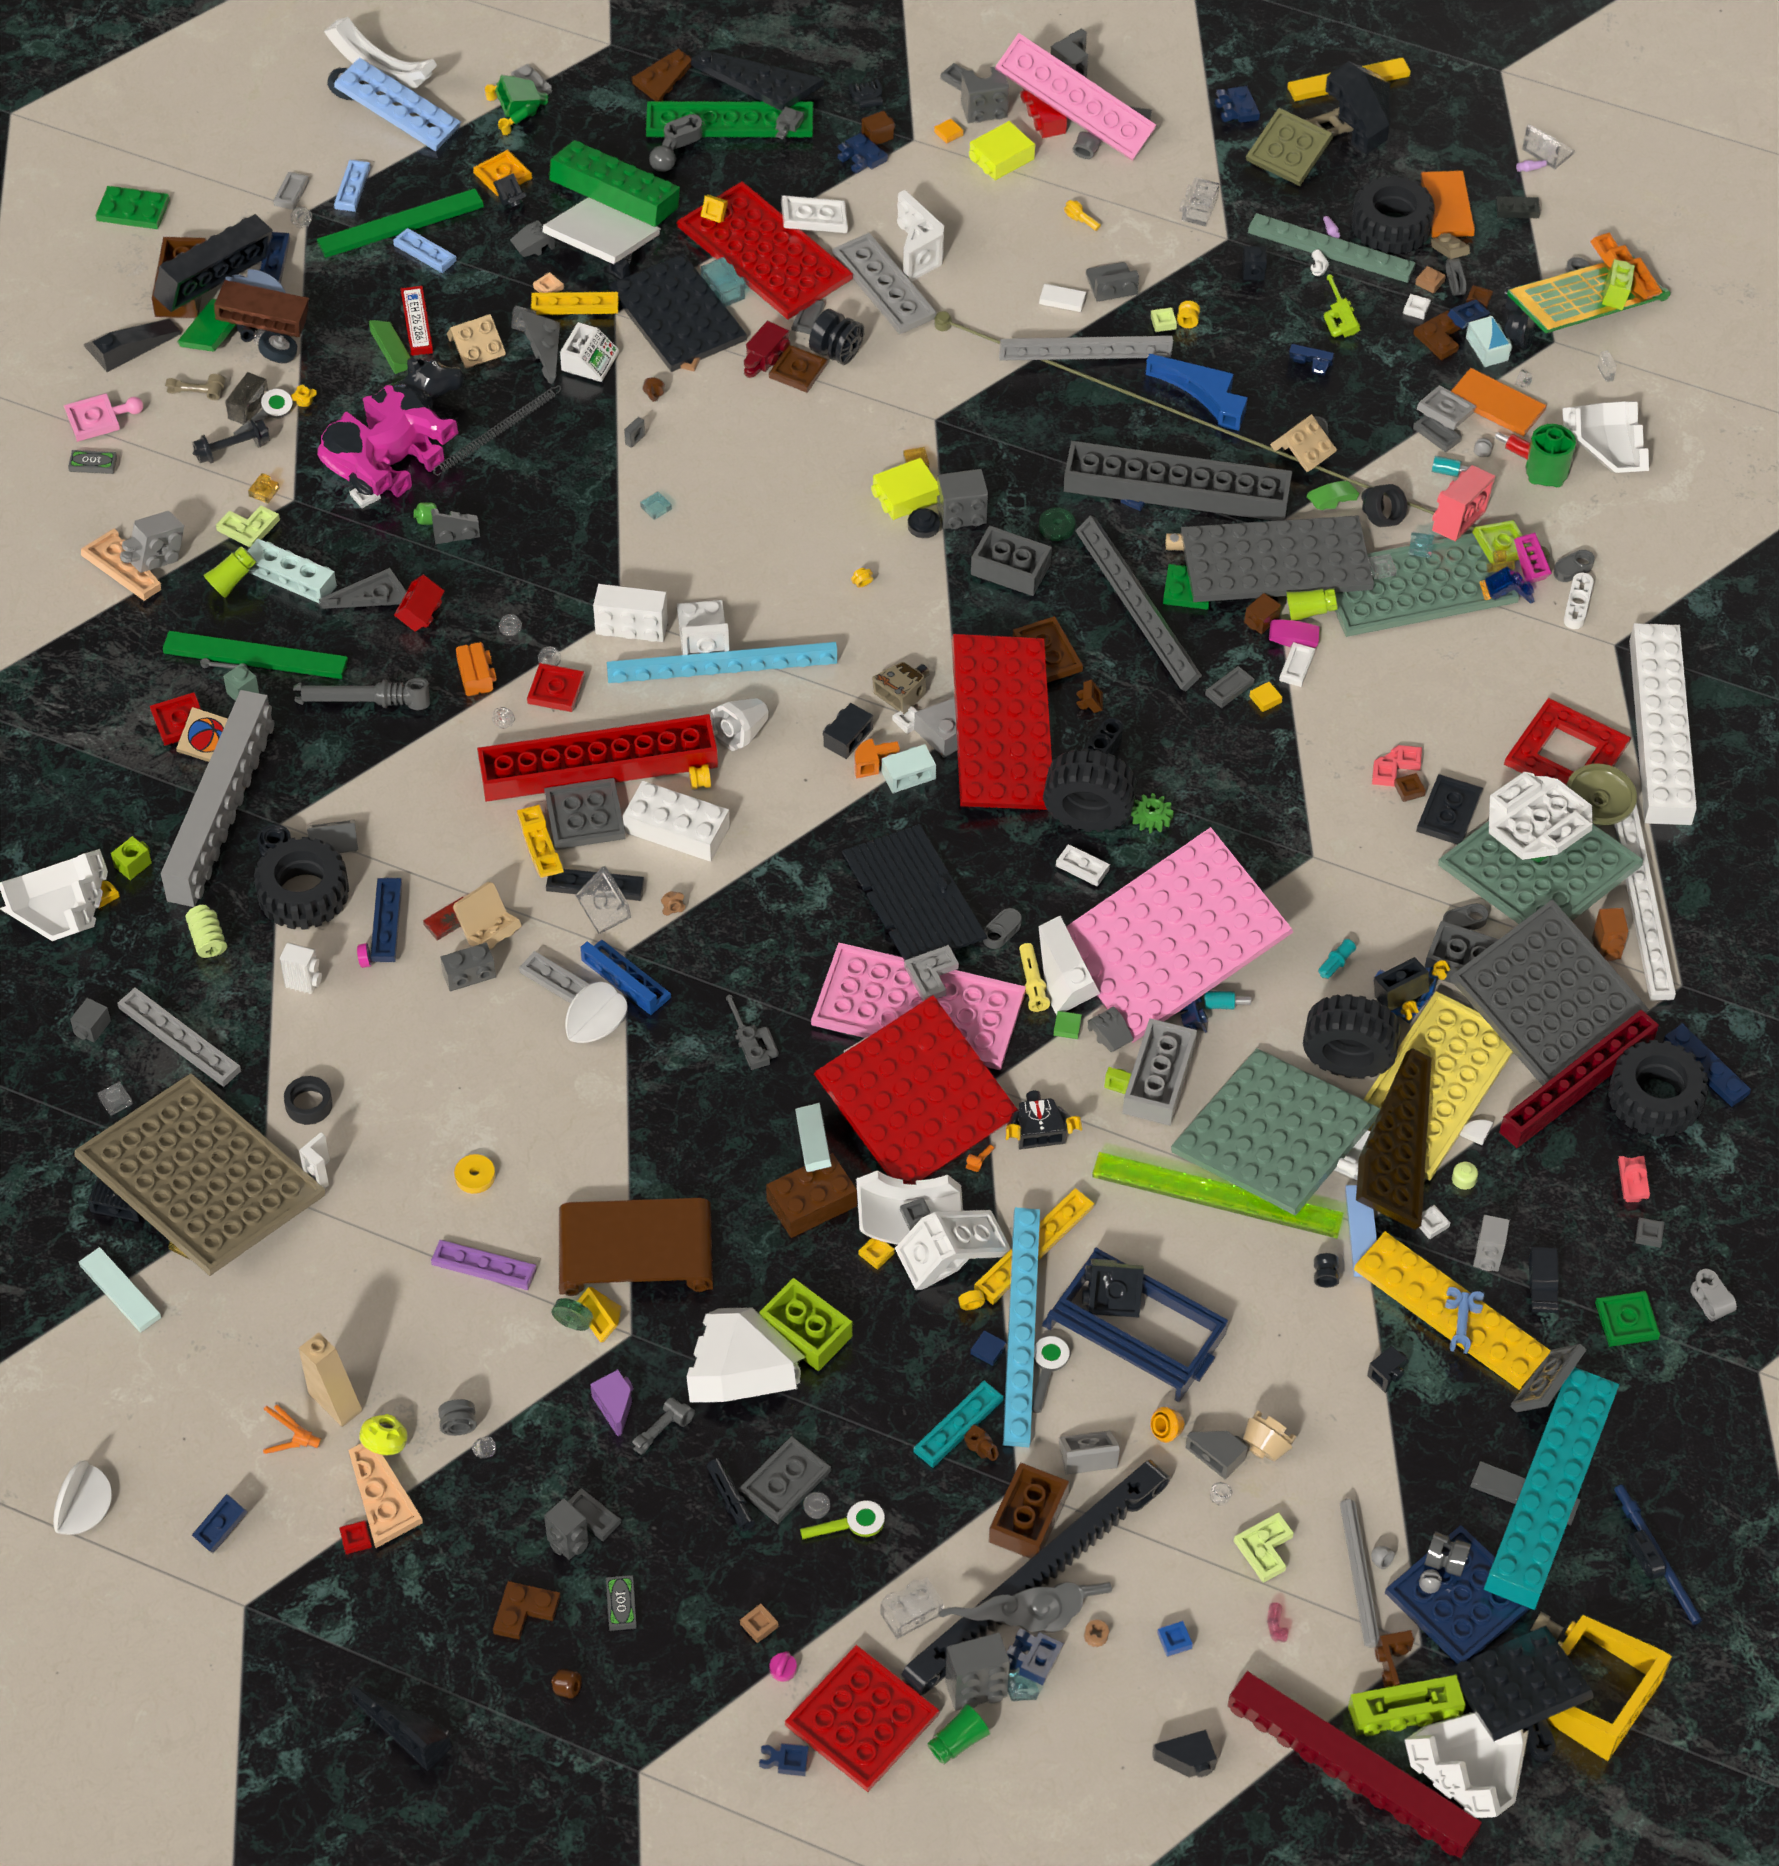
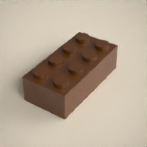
M163 237L155 283L158 277V269L163 262H169L176 258L178 254L185 253L196 244L205 242L206 238ZM154 283L151 299L155 317L196 318L199 315L202 295L170 312L153 296L155 290Z

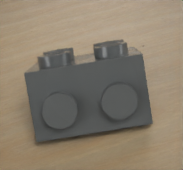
M1125 262L1088 268L1086 270V276L1096 302L1138 295L1137 270L1129 271Z

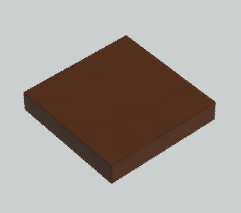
M789 345L770 370L769 378L808 393L828 365V359Z

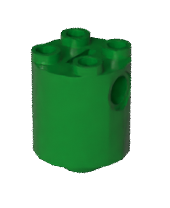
M1545 424L1534 430L1525 466L1530 483L1559 488L1567 480L1576 445L1575 436L1569 429L1558 424Z

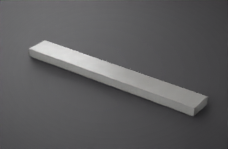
M1173 337L1000 339L999 360L1148 358L1149 354L1171 357Z

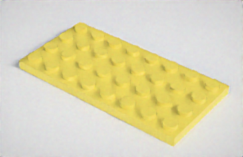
M1437 991L1399 1045L1393 1066L1379 1075L1363 1099L1381 1109L1408 1050L1414 1048L1432 1058L1424 1176L1429 1181L1513 1054V1051L1479 1012ZM1373 1123L1372 1126L1368 1129V1131H1371V1129H1372L1374 1123Z

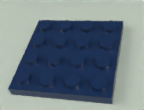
M1461 1525L1449 1535L1452 1542L1458 1539L1471 1544L1461 1577L1447 1573L1445 1567L1438 1570L1425 1565L1426 1554L1385 1589V1594L1457 1664L1476 1656L1530 1609L1484 1590L1495 1557ZM1442 1551V1554L1447 1557L1449 1556V1552ZM1427 1569L1436 1570L1441 1576V1586L1435 1593H1427L1419 1585L1420 1576Z

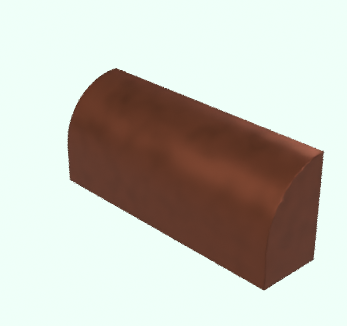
M224 280L214 304L215 319L300 338L307 318L309 298Z

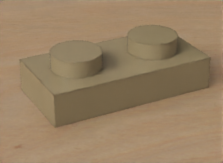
M1450 233L1440 234L1438 238L1431 239L1432 248L1449 259L1470 254L1469 245Z

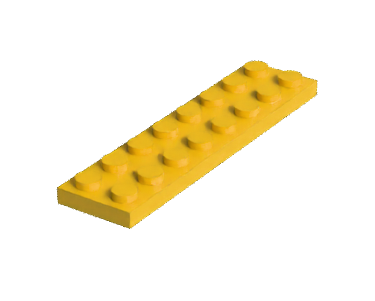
M1384 1232L1355 1264L1354 1270L1441 1334L1452 1340L1456 1335L1459 1306L1456 1309L1445 1307L1447 1299L1456 1300L1454 1297L1446 1295L1447 1289L1454 1287L1461 1293H1471L1390 1234ZM1474 1300L1475 1304L1483 1305L1481 1313H1473L1470 1310L1468 1312L1466 1336L1471 1342L1468 1353L1518 1390H1521L1531 1375L1550 1354L1551 1350L1483 1301ZM1457 1343V1345L1464 1350V1346L1460 1343Z

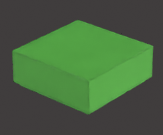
M1058 1011L1054 1036L1078 1039L1082 1015Z

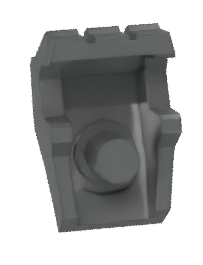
M539 221L528 224L510 239L523 257L532 254L541 255V248L547 244L551 250L555 248V240L552 236L543 232V225Z
M1114 1006L1088 1020V1030H1094L1097 1035V1042L1103 1044L1110 1052L1134 1040L1123 1016Z

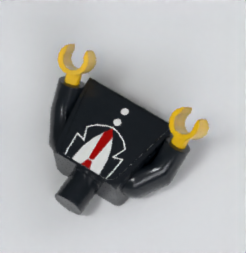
M1033 1090L1026 1094L1027 1101L1019 1103L1018 1111L1012 1113L1006 1126L1005 1140L1017 1138L1019 1150L1066 1144L1067 1130L1068 1134H1071L1074 1129L1083 1130L1081 1118L1079 1116H1070L1062 1107L1056 1105L1054 1099H1041L1040 1092Z

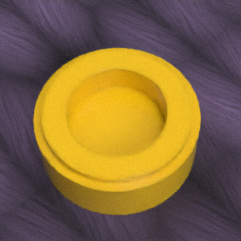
M980 1290L968 1291L958 1298L960 1307L964 1310L977 1309L985 1303L984 1294Z

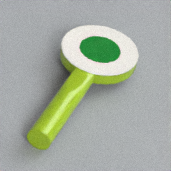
M861 1501L850 1508L847 1518L800 1529L802 1539L848 1528L858 1536H873L884 1525V1512L878 1504L872 1501Z

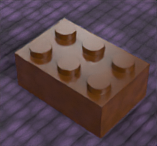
M833 1153L829 1154L830 1167L807 1172L804 1166L766 1184L767 1202L791 1238L857 1207V1189Z
M1020 1462L990 1525L989 1543L1027 1558H1033L1045 1547L1068 1497L1069 1481Z

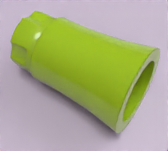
M241 546L235 553L232 552L219 565L204 574V577L223 597L227 598L232 589L257 561Z
M1334 588L1324 591L1323 589L1286 592L1290 618L1293 621L1326 614L1327 611L1338 610Z

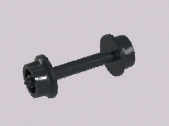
M249 419V431L210 444L205 435H201L200 439L192 442L194 449L192 454L197 457L199 463H214L212 455L214 451L250 439L254 440L258 448L261 447L263 443L270 440L268 434L270 428L265 425L262 419L256 421Z

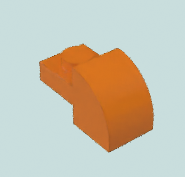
M873 738L862 742L855 751L856 778L879 774L882 758L890 754L900 753L898 741L874 745Z

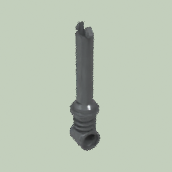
M423 678L410 679L405 685L404 682H400V685L398 682H394L393 685L392 682L382 680V682H378L375 686H312L298 683L293 688V690H301V697H295V701L301 705L304 702H376L378 705H382L383 708H387L389 705H393V702L394 705H398L400 702V705L406 703L413 710H422L430 705L429 684Z

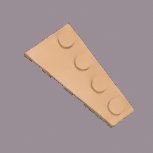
M115 528L81 548V556L142 600L148 599L161 590V583L150 570L140 573L131 563L121 561L120 553L125 551L123 550L122 542L125 540L119 537V533Z
M362 1443L348 1450L375 1548L423 1523L422 1517L383 1455L368 1450Z

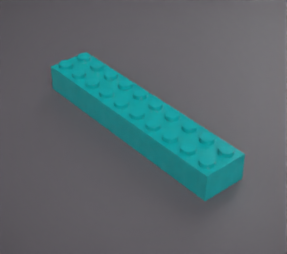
M1574 1367L1561 1386L1484 1590L1535 1610L1619 1384Z

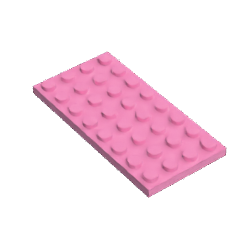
M838 943L811 1019V1025L866 1038L923 1001L904 967V959L902 957ZM957 970L940 975L939 977L946 988V996L937 998V1001L985 1066L1001 1070L1024 999L1026 987Z

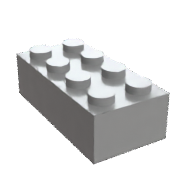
M1149 1018L1124 1096L1122 1114L1171 1126L1195 1049L1197 1030Z

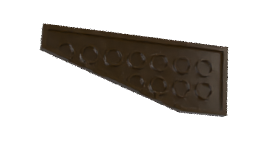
M1412 1048L1405 1053L1359 1156L1356 1201L1415 1230L1422 1226L1432 1058Z

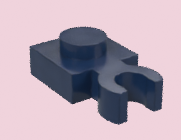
M781 1743L780 1751H777L772 1746L763 1745L761 1746V1754H768L771 1757L768 1760L759 1759V1767L770 1769L773 1766H778V1774L805 1776L809 1747Z

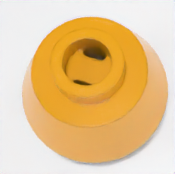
M1168 1407L1156 1409L1150 1422L1152 1433L1163 1443L1173 1441L1184 1430L1182 1415Z

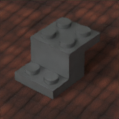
M1081 28L1059 42L1054 43L1051 46V55L1087 78V32Z

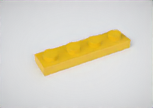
M618 292L532 293L531 310L536 315L618 314Z

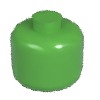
M419 503L417 508L414 509V518L421 525H433L431 509H437L434 503Z

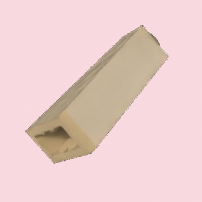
M318 1332L298 1348L308 1393L343 1427L361 1413L362 1408L336 1348Z

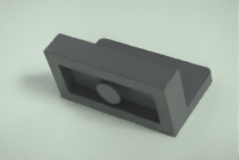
M355 819L307 825L310 840L315 838L322 840L324 845L326 843L332 845L334 850L339 853L358 850Z

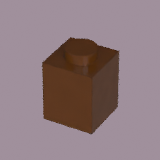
M884 111L862 119V134L875 145L893 139L895 123Z
M1263 593L1246 608L1244 623L1249 628L1263 634L1270 627L1272 620L1279 619L1281 604Z

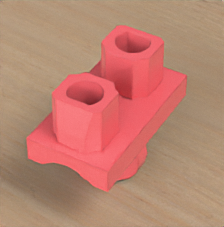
M1619 1156L1618 1164L1623 1199L1626 1202H1640L1641 1199H1649L1650 1192L1644 1156L1636 1158Z

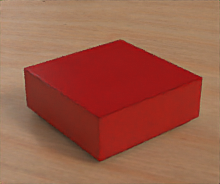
M365 1520L339 1527L345 1554L372 1548Z

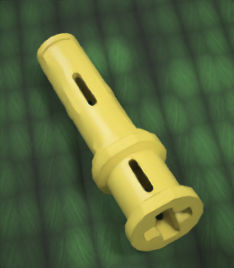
M1031 943L1022 944L1019 950L1027 981L1025 992L1030 1000L1028 1007L1033 1012H1040L1050 1006V1000L1045 994L1046 983L1040 977L1033 945Z

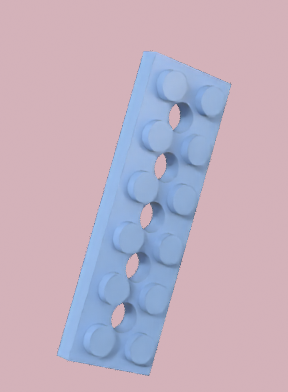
M360 57L335 81L334 87L434 151H437L460 127L461 121ZM360 81H366V82H368L369 84H363V85H362V84H360L359 82H360ZM381 91L385 95H377L376 92ZM399 102L402 104V106H395L392 103ZM417 113L419 116L412 117L409 114ZM431 123L436 125V127L430 128L427 124Z

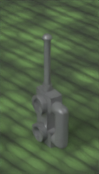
M727 995L726 1000L729 1002L739 1025L735 1038L739 1040L738 1045L742 1047L749 1067L753 1070L770 1065V1059L777 1057L779 1054L770 1030L767 1027L757 1029L755 1025L747 1027L743 1025L734 1004L733 996ZM760 1038L763 1039L767 1050L762 1049L758 1045L757 1041H759Z

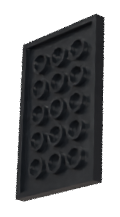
M685 254L609 284V291L618 292V303L671 372L680 369L684 363L691 364L695 358L700 357V360L747 340L745 331Z

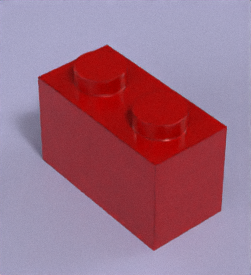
M423 574L410 584L394 616L415 632L422 627L426 628L433 620L432 613L442 603L440 598L444 590Z

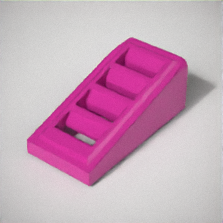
M1536 533L1514 539L1526 584L1542 581L1549 577L1552 572ZM1531 542L1532 546L1524 548L1523 544ZM1534 551V555H1527V553ZM1536 560L1537 564L1531 565V562Z

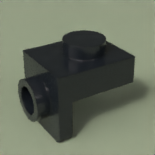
M514 173L493 182L503 206L510 204L511 207L523 202L522 198L527 196L526 192L522 193Z

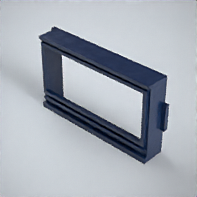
M1095 1247L1089 1259L1056 1305L1049 1311L1042 1326L1051 1331L1058 1322L1176 1388L1175 1401L1180 1402L1194 1380L1200 1382L1214 1362L1215 1356L1212 1354L1226 1335L1228 1320L1143 1274V1294L1212 1331L1189 1367H1186L1072 1303V1300L1086 1282L1084 1280L1085 1266H1090L1091 1259L1117 1260V1264H1126Z

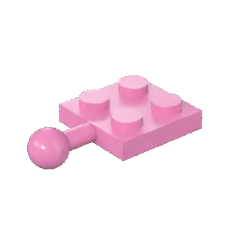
M106 393L64 405V408L78 442L120 430L115 415L126 412L138 414L143 409V402L138 397H130L125 404L112 407Z

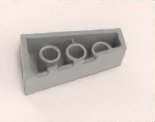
M955 698L915 712L914 730L943 758L957 750Z

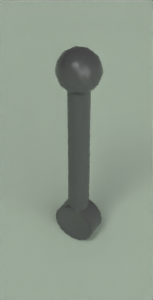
M207 658L200 661L203 668L213 666L234 669L238 666L235 664L210 662Z

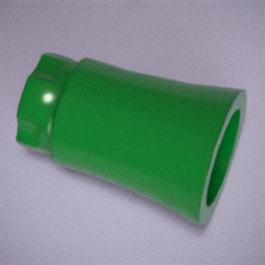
M966 1704L942 1730L934 1735L935 1738L930 1740L927 1745L935 1758L940 1763L946 1764L950 1759L956 1758L976 1742L989 1736L990 1731L979 1714Z

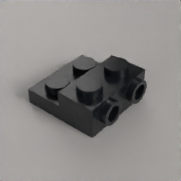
M1091 1259L1090 1266H1085L1084 1280L1089 1281L1088 1290H1083L1082 1305H1086L1087 1311L1093 1315L1139 1317L1144 1274L1143 1265L1117 1264V1260Z

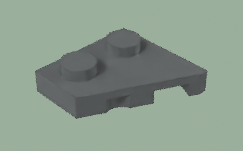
M431 509L436 544L480 537L477 515H463L452 511L449 515L440 514L438 509Z

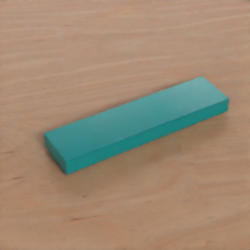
M984 1380L914 1447V1453L933 1468L964 1439V1435L973 1425L977 1426L1003 1401L1004 1396Z

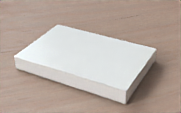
M782 196L784 228L847 233L848 224L845 201Z

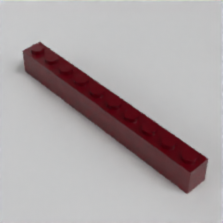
M1249 1671L1244 1674L1229 1695L1227 1707L1230 1708L1234 1715L1246 1718L1260 1732L1269 1733L1283 1747L1292 1748L1306 1762L1315 1763L1329 1777L1338 1778L1352 1792L1361 1793L1375 1807L1379 1809L1384 1808L1393 1814L1398 1822L1410 1825L1423 1838L1438 1843L1447 1854L1462 1858L1479 1833L1481 1821Z

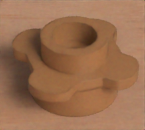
M671 891L662 897L661 903L664 906L662 910L664 915L669 916L671 913L683 912L685 910L683 893Z

